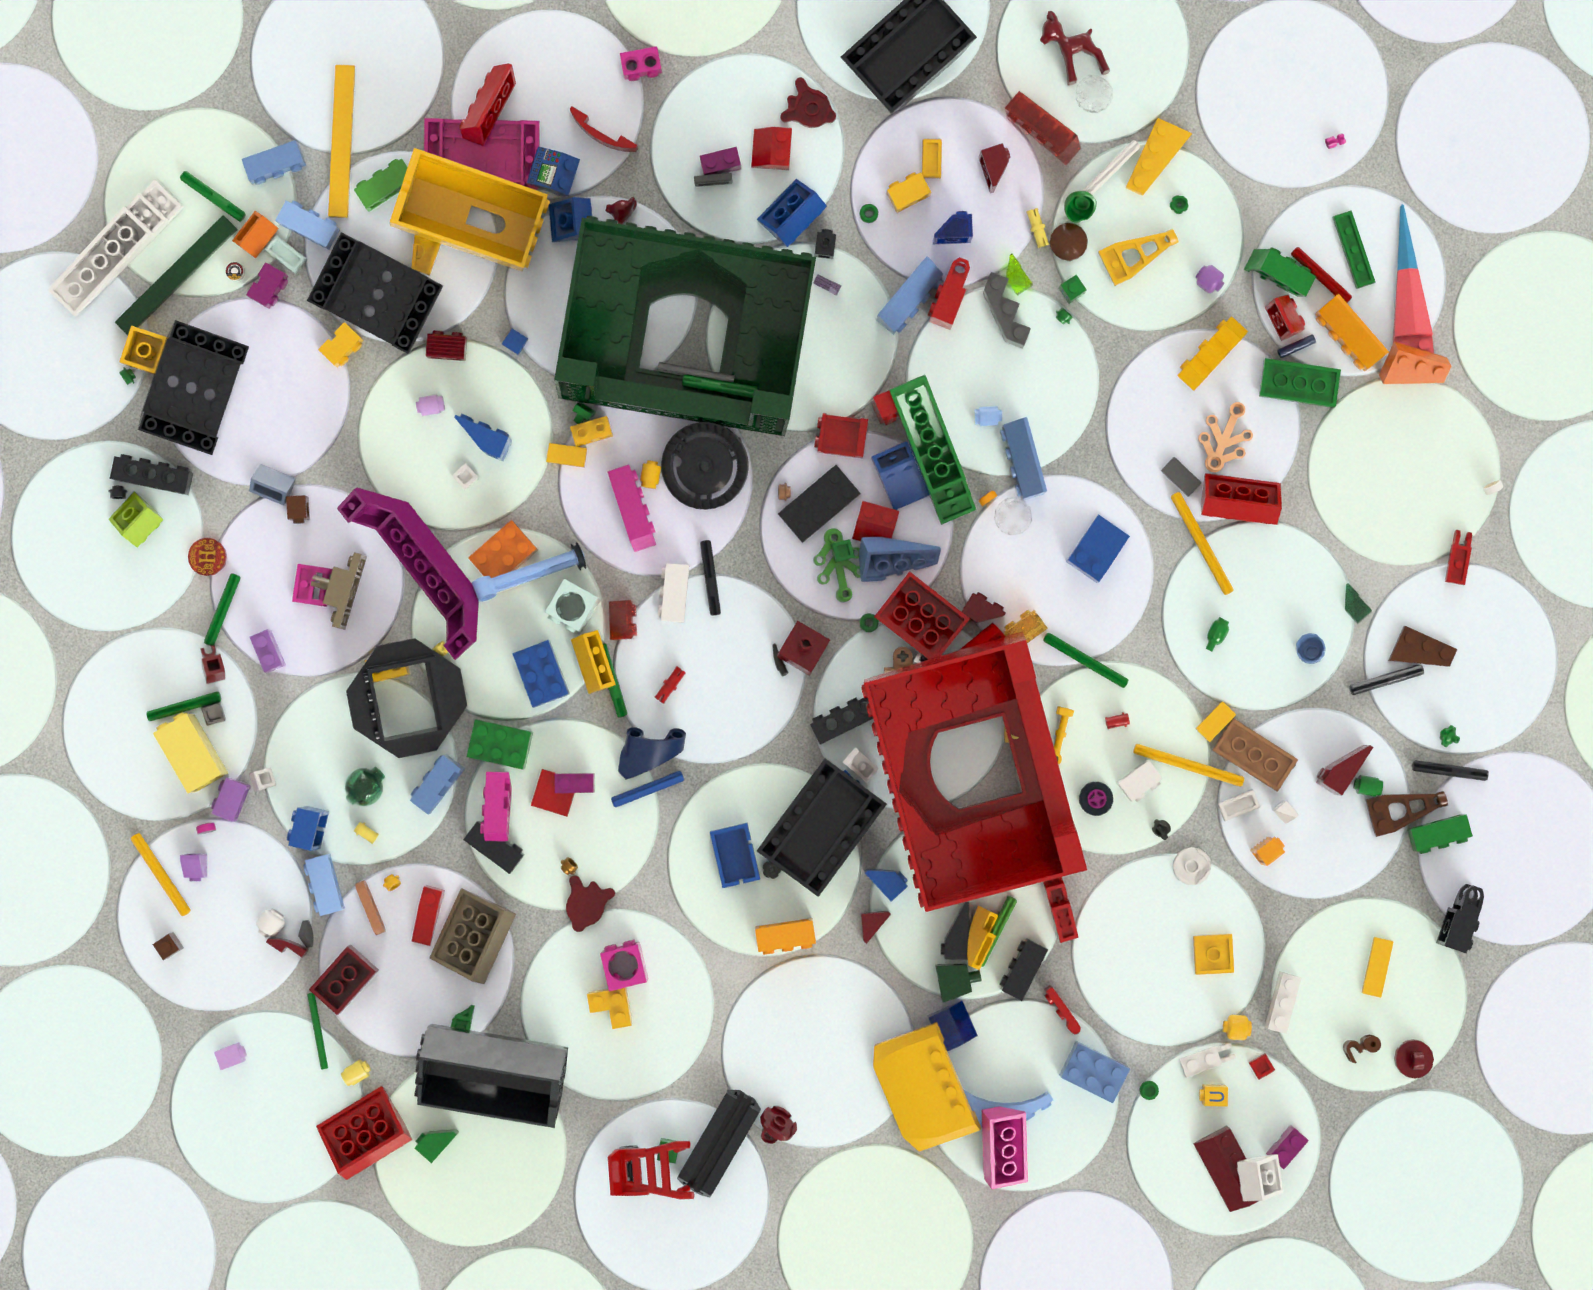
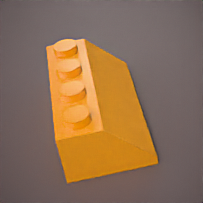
M1340 294L1336 295L1315 313V319L1319 325L1325 326L1328 329L1329 336L1341 344V350L1347 356L1350 355L1354 359L1353 363L1359 370L1362 369L1365 372L1389 353Z

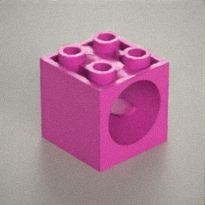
M635 939L622 943L623 946L619 947L616 944L605 946L604 950L600 953L609 991L648 981L649 978L640 942L635 943ZM626 951L627 954L636 958L638 968H635L633 971V976L624 978L618 973L613 972L611 962L616 956L615 953Z

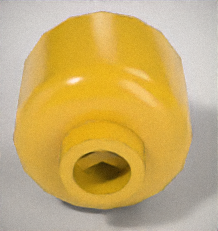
M1232 1014L1228 1016L1227 1021H1223V1032H1226L1228 1039L1243 1041L1247 1036L1251 1035L1252 1022L1248 1020L1247 1016Z

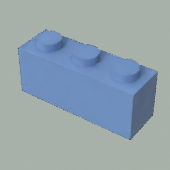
M296 140L241 159L248 180L252 184L255 183V185L263 184L266 182V179L271 177L274 179L283 177L284 173L289 171H300L303 166H306L299 143Z

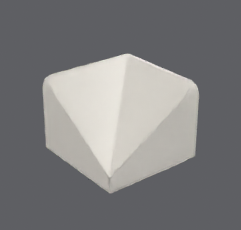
M1282 801L1273 809L1285 824L1299 816L1288 801Z

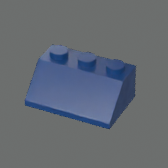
M795 179L757 220L778 241L788 247L822 213L827 205L814 190L798 179Z

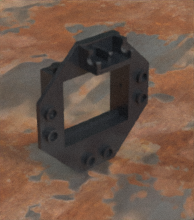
M416 638L377 645L346 690L353 729L397 758L437 751L467 707L461 669ZM425 663L437 727L384 737L372 673Z

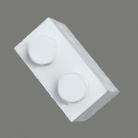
M1146 760L1119 780L1117 784L1131 802L1134 800L1138 802L1146 796L1145 792L1151 789L1153 791L1160 786L1161 783L1159 781L1163 778L1150 760Z

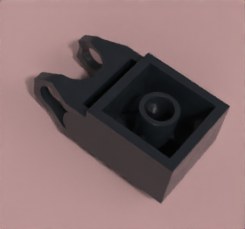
M1465 884L1459 889L1453 907H1448L1436 944L1466 954L1468 950H1471L1473 933L1477 932L1480 924L1478 918L1484 901L1482 888ZM1473 890V897L1470 899L1469 894Z

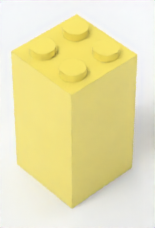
M182 712L173 717V722H165L156 727L157 731L153 735L187 794L196 793L228 774L195 714Z

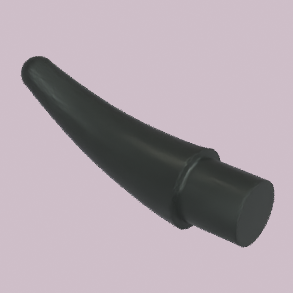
M774 643L773 657L777 671L783 677L789 672L784 662L777 657L779 652L777 645Z

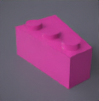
M486 772V783L483 789L485 804L482 805L484 822H481L480 833L484 834L485 841H508L512 797L509 772Z

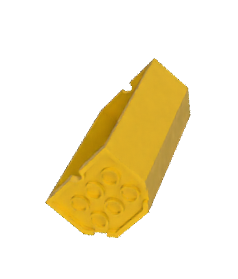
M414 148L390 219V226L523 272L524 268L528 269L532 255H529V251H534L538 239L535 233H540L544 221L541 215L542 213L546 214L550 200H547L548 194ZM471 206L501 216L505 221L504 230L495 234L466 224Z

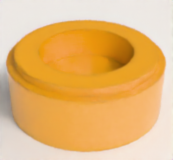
M992 490L980 498L978 502L983 507L998 495Z

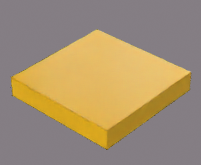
M1232 934L1193 936L1196 975L1234 973Z

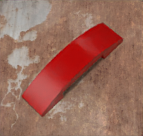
M571 106L570 112L574 120L592 139L611 149L623 152H637V144L622 135L618 141L613 140L588 125V115Z

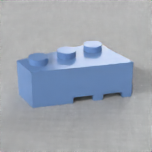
M449 755L439 756L431 772L428 771L422 778L423 783L421 786H416L410 794L412 796L410 801L428 815L432 813L465 770L462 765Z

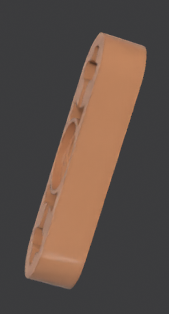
M363 880L356 883L357 893L375 935L386 932L366 881Z

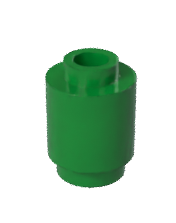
M1359 775L1354 780L1353 789L1356 790L1357 794L1374 797L1376 795L1381 796L1383 781L1376 777Z

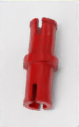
M676 666L669 678L663 681L664 685L654 698L664 704L673 690L676 691V686L686 672Z

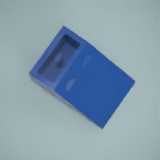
M462 413L461 416H454L486 455L504 462L512 443L507 432L498 428L496 431H493L490 425L481 421L478 424L474 423L471 417Z
M907 441L871 457L893 509L898 510L929 496Z

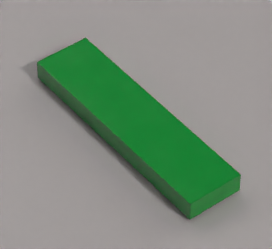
M1352 210L1333 216L1332 218L1356 289L1376 283Z

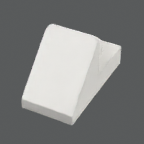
M856 748L843 761L846 766L866 783L879 769Z

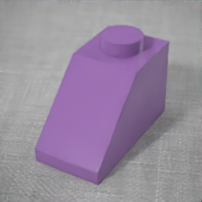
M207 854L180 855L184 878H189V881H201V878L207 877Z

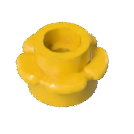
M394 874L387 876L384 879L383 887L388 891L395 890L401 885L399 875L394 876Z

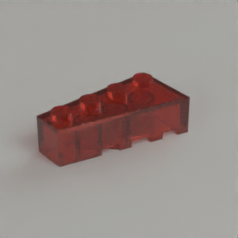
M1019 91L1005 107L1006 118L1013 124L1017 123L1022 131L1028 135L1030 134L1040 145L1044 146L1065 165L1081 149L1076 133Z

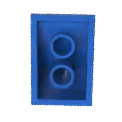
M1098 514L1066 562L1094 582L1099 583L1130 536Z

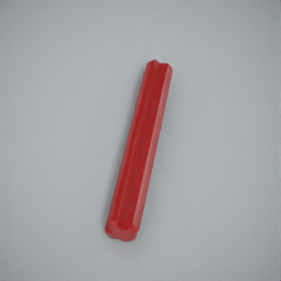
M1296 247L1291 252V256L1302 266L1309 268L1311 274L1315 275L1316 279L1335 296L1340 294L1346 303L1352 299V295L1302 249Z

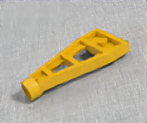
M1170 229L1164 233L1114 243L1098 251V254L1114 286H1117L1133 278L1168 247L1179 243L1174 230ZM1150 241L1155 242L1157 250L1146 256L1141 245ZM1128 249H1136L1140 255V260L1129 267L1122 257V252Z

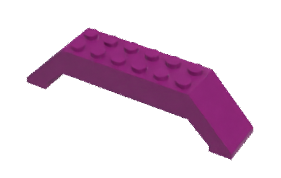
M358 487L355 488L337 507V510L348 523L354 522L375 529L445 618L446 643L443 646L454 660L458 659L477 641L479 601L472 583L409 502Z

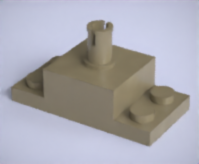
M354 552L353 556L350 555L347 563L349 571L333 567L330 579L315 574L312 578L320 583L311 581V587L326 590L323 604L337 608V611H333L331 616L332 627L346 629L367 556Z

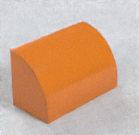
M254 211L232 241L254 258H257L279 228L263 215Z

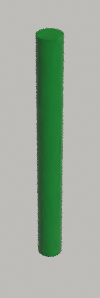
M308 993L307 997L320 1068L323 1070L328 1068L316 997L313 993Z

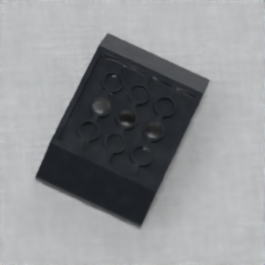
M341 232L307 301L377 336L397 349L410 354L443 285ZM385 272L392 274V279L388 283L382 279V275ZM376 289L383 291V297L379 300L374 297ZM368 306H373L375 309V313L371 317L365 314V309Z
M175 320L165 340L141 411L138 430L213 455L219 438L216 436L240 365L244 364L249 346ZM170 376H175L178 379V384L175 387L168 385L167 381ZM190 382L196 385V391L192 394L186 390V385ZM207 389H212L215 393L212 400H208L204 396Z

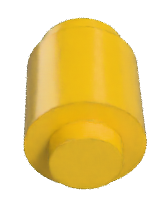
M647 460V464H642L641 487L656 489V485H659L661 466H658V462Z

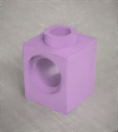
M240 1042L214 1052L220 1070L246 1061L247 1053L244 1046L240 1045Z

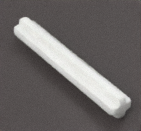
M1133 140L1082 191L1093 195L1139 150V143Z

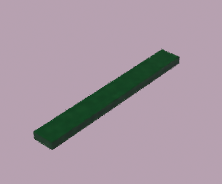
M224 215L219 218L115 323L128 336L131 326L139 327L238 229Z

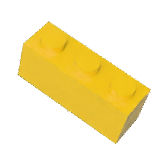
M598 630L571 639L588 694L616 685Z

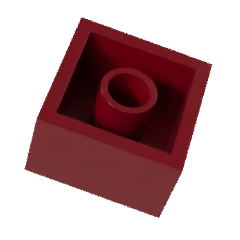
M797 620L777 657L810 676L828 646L830 639Z

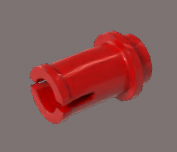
M1122 712L1121 715L1105 717L1107 729L1120 726L1127 727L1130 724L1128 713L1124 714Z

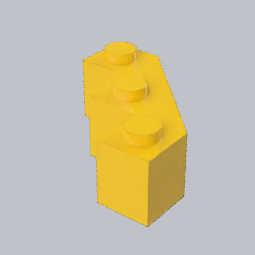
M1232 316L1227 321L1223 319L1217 325L1218 331L1209 341L1205 339L1198 346L1200 351L1190 361L1186 359L1179 367L1182 370L1177 376L1193 391L1248 333V330Z

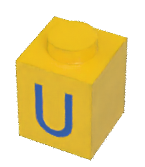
M1202 1084V1089H1199V1101H1202L1204 1106L1228 1107V1087L1226 1085Z

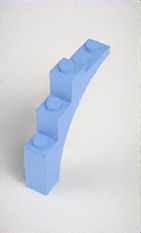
M964 1090L972 1111H975L981 1128V1110L1000 1106L1025 1111L1027 1121L1035 1116L1034 1112L1041 1109L1043 1111L1050 1107L1053 1101L1048 1091L1022 1102L1001 1103L976 1097Z

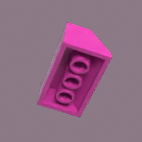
M1000 1106L981 1110L984 1180L991 1189L1027 1183L1026 1112Z

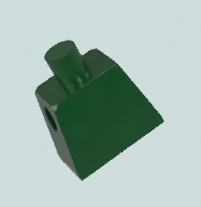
M967 964L935 965L942 1002L971 993V983L982 981L980 970L968 972Z

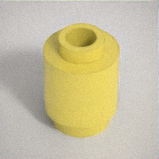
M359 1059L346 1067L341 1073V1077L347 1086H354L370 1076L369 1071H371V1068L366 1061L363 1062Z

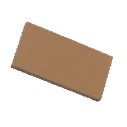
M1234 718L1230 721L1212 751L1276 792L1279 791L1298 761L1297 758Z

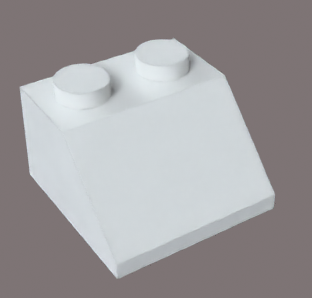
M1278 1154L1248 1158L1237 1162L1243 1201H1264L1284 1193Z

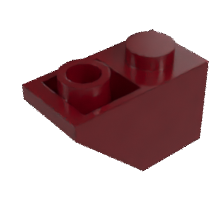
M977 592V594L972 593L961 611L976 623L1003 617L1006 614L1003 611V606L996 602L991 604L986 601L988 597L980 592Z

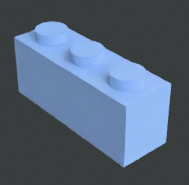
M294 200L291 203L285 201L275 221L283 227L330 250L340 231L336 227L337 223L329 218H326V220L319 218L320 214L311 209L309 211L302 209L303 205Z
M331 854L305 860L306 864L303 867L306 876L309 875L311 883H308L310 893L315 896L316 901L313 904L316 913L319 912V915L322 916L344 910L345 906Z

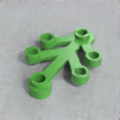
M831 528L825 532V544L819 554L813 558L815 565L821 566L825 564V556L831 549L830 544L844 541L843 535L838 529ZM832 534L837 537L836 541L831 539ZM852 547V548H853V551H854V550H857V551H858V556H857V557L855 556V558H853V559H858V558H859V549H860V548H858V547ZM818 556L822 558V563L817 562ZM832 556L823 572L817 576V581L821 585L827 584L830 580L829 576L835 568L839 584L836 598L840 602H847L852 598V591L847 587L843 566L850 570L856 578H860V575L857 574V569H860V566H856L849 560L835 563L834 556ZM822 575H824V576L826 577V581H825V582H822V581H821V576H822ZM843 591H847V597L843 596Z

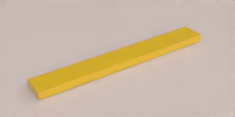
M335 65L328 217L348 218L355 65Z

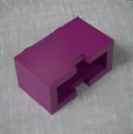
M737 146L699 156L704 175L741 170Z
M265 262L258 273L260 277L258 283L253 282L246 296L270 309L271 306L277 303L279 298L277 295L280 290H284L287 286L288 276Z
M595 773L555 774V793H595Z
M1290 1125L1281 1135V1138L1267 1151L1266 1155L1278 1154L1279 1165L1282 1169H1285L1309 1140Z

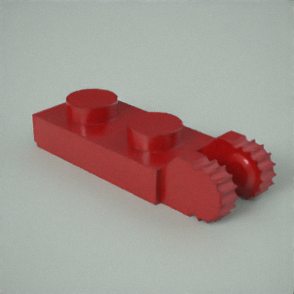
M1455 530L1445 582L1465 585L1472 550V532H1467L1464 546L1459 545L1461 532L1460 530Z
M1049 985L1044 989L1047 993L1044 995L1051 1005L1054 1003L1057 1006L1058 1010H1056V1013L1061 1020H1067L1066 1027L1074 1035L1079 1034L1081 1030L1079 1023L1053 987Z

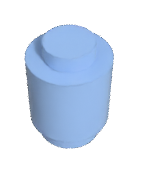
M998 406L975 409V425L994 426L998 425V421H1002V410H998Z

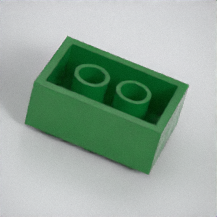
M475 719L466 757L524 770L533 732Z

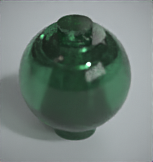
M374 767L372 770L367 768L354 770L345 781V793L347 794L345 798L352 805L357 804L358 806H370L376 803L383 793L382 780L385 778V775L377 767Z

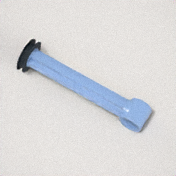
M576 542L575 546L571 544L572 551L490 578V576L480 577L472 582L478 601L490 600L497 595V592L577 565L580 571L581 567L586 569L583 551Z

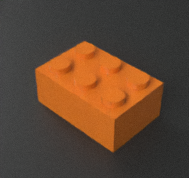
M511 520L471 554L468 559L483 576L493 578L518 569L538 549L515 522Z

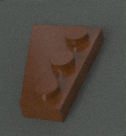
M1403 626L1388 661L1450 667L1458 649L1412 628Z

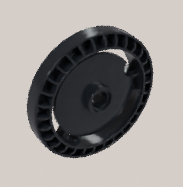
M713 422L693 423L677 431L666 444L661 461L663 480L670 493L686 506L703 510L715 509L732 501L744 487L749 470L747 452L741 440L730 429ZM699 432H709L723 438L728 442L729 446L726 447L720 441L710 437L695 438L688 443L684 440ZM681 444L683 448L679 452L677 449ZM730 449H733L735 456H731ZM675 455L682 460L681 465L676 467L678 477L688 490L696 493L695 497L684 491L675 478L673 470ZM704 460L709 463L707 471L701 468V463ZM736 460L737 471L732 485L725 493L712 499V494L720 491L729 482L733 473V461ZM701 494L707 495V499H700Z

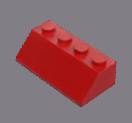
M507 63L493 66L491 72L486 74L485 83L482 88L478 89L474 104L472 103L469 106L466 119L461 121L459 129L463 139L484 146L516 85L512 64Z
M1205 473L1201 498V515L1264 524H1278L1282 510L1281 483Z

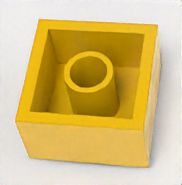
M131 326L119 362L126 366L154 374L167 337Z

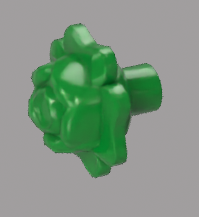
M1450 725L1448 728L1441 730L1439 737L1442 740L1441 745L1447 748L1453 742L1459 743L1460 737L1456 735V727Z

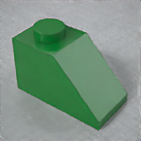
M453 1129L429 1131L426 1135L422 1133L415 1141L417 1145L414 1149L432 1164L459 1131Z

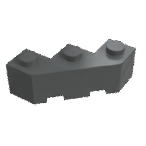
M991 272L983 295L1004 341L1023 349L1031 328L1014 322L1020 303L1002 297L1009 278Z

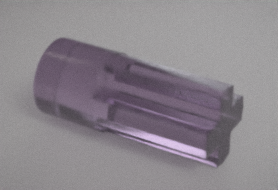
M817 274L813 284L836 296L842 285Z

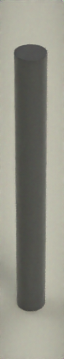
M664 362L658 363L659 370L734 383L735 375Z

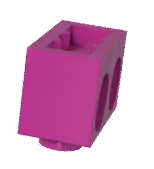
M657 46L620 53L625 80L637 81L643 76L654 78L659 76V73H662ZM653 59L656 61V64L653 67H648L645 65L646 62ZM635 63L637 68L631 71L627 69V65Z

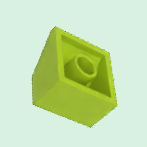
M134 491L113 513L109 521L121 536L138 548L141 543L146 541L154 529L159 527L163 518Z

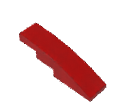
M1062 877L1044 881V888L1060 943L1079 938Z

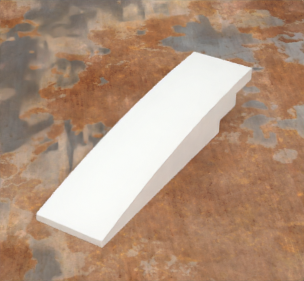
M154 180L142 194L139 193L127 207L124 206L50 286L48 291L76 317L150 244L184 206L157 180Z

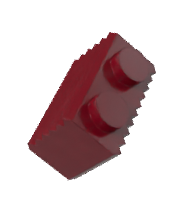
M436 330L432 331V334L427 333V358L466 361L467 337L463 336V333L452 332L451 335H444L443 331Z

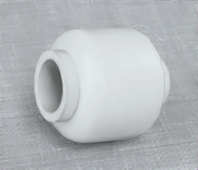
M273 908L271 910H264L256 921V926L259 928L257 932L265 938L268 936L276 937L285 925L284 916Z

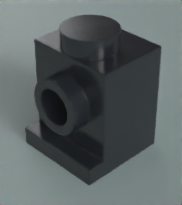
M822 229L821 232H817L814 257L833 259L836 234H833V230ZM825 239L829 241L827 246L822 244V241Z

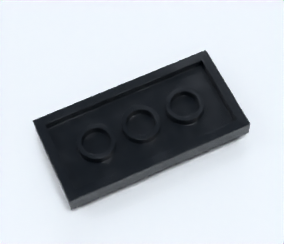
M835 465L781 510L778 515L803 543L861 493L841 469Z

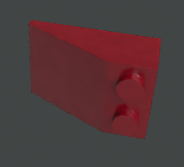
M1362 745L1329 764L1325 769L1321 768L1316 776L1318 778L1316 783L1334 795L1342 796L1374 747Z

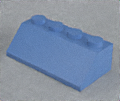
M926 257L877 315L876 321L893 335L896 332L900 333L907 324L904 322L909 317L912 319L917 314L919 304L921 302L925 304L931 297L930 291L933 288L937 289L939 284L941 285L943 282L941 279L943 277L942 271L929 257Z
M1024 417L1004 424L1002 426L1003 430H1000L1002 441H1006L1008 447L1005 449L1007 459H1011L1013 467H1010L1012 478L1017 480L1018 485L1015 486L1017 496H1021V499L1025 500L1045 494L1047 488L1028 418Z

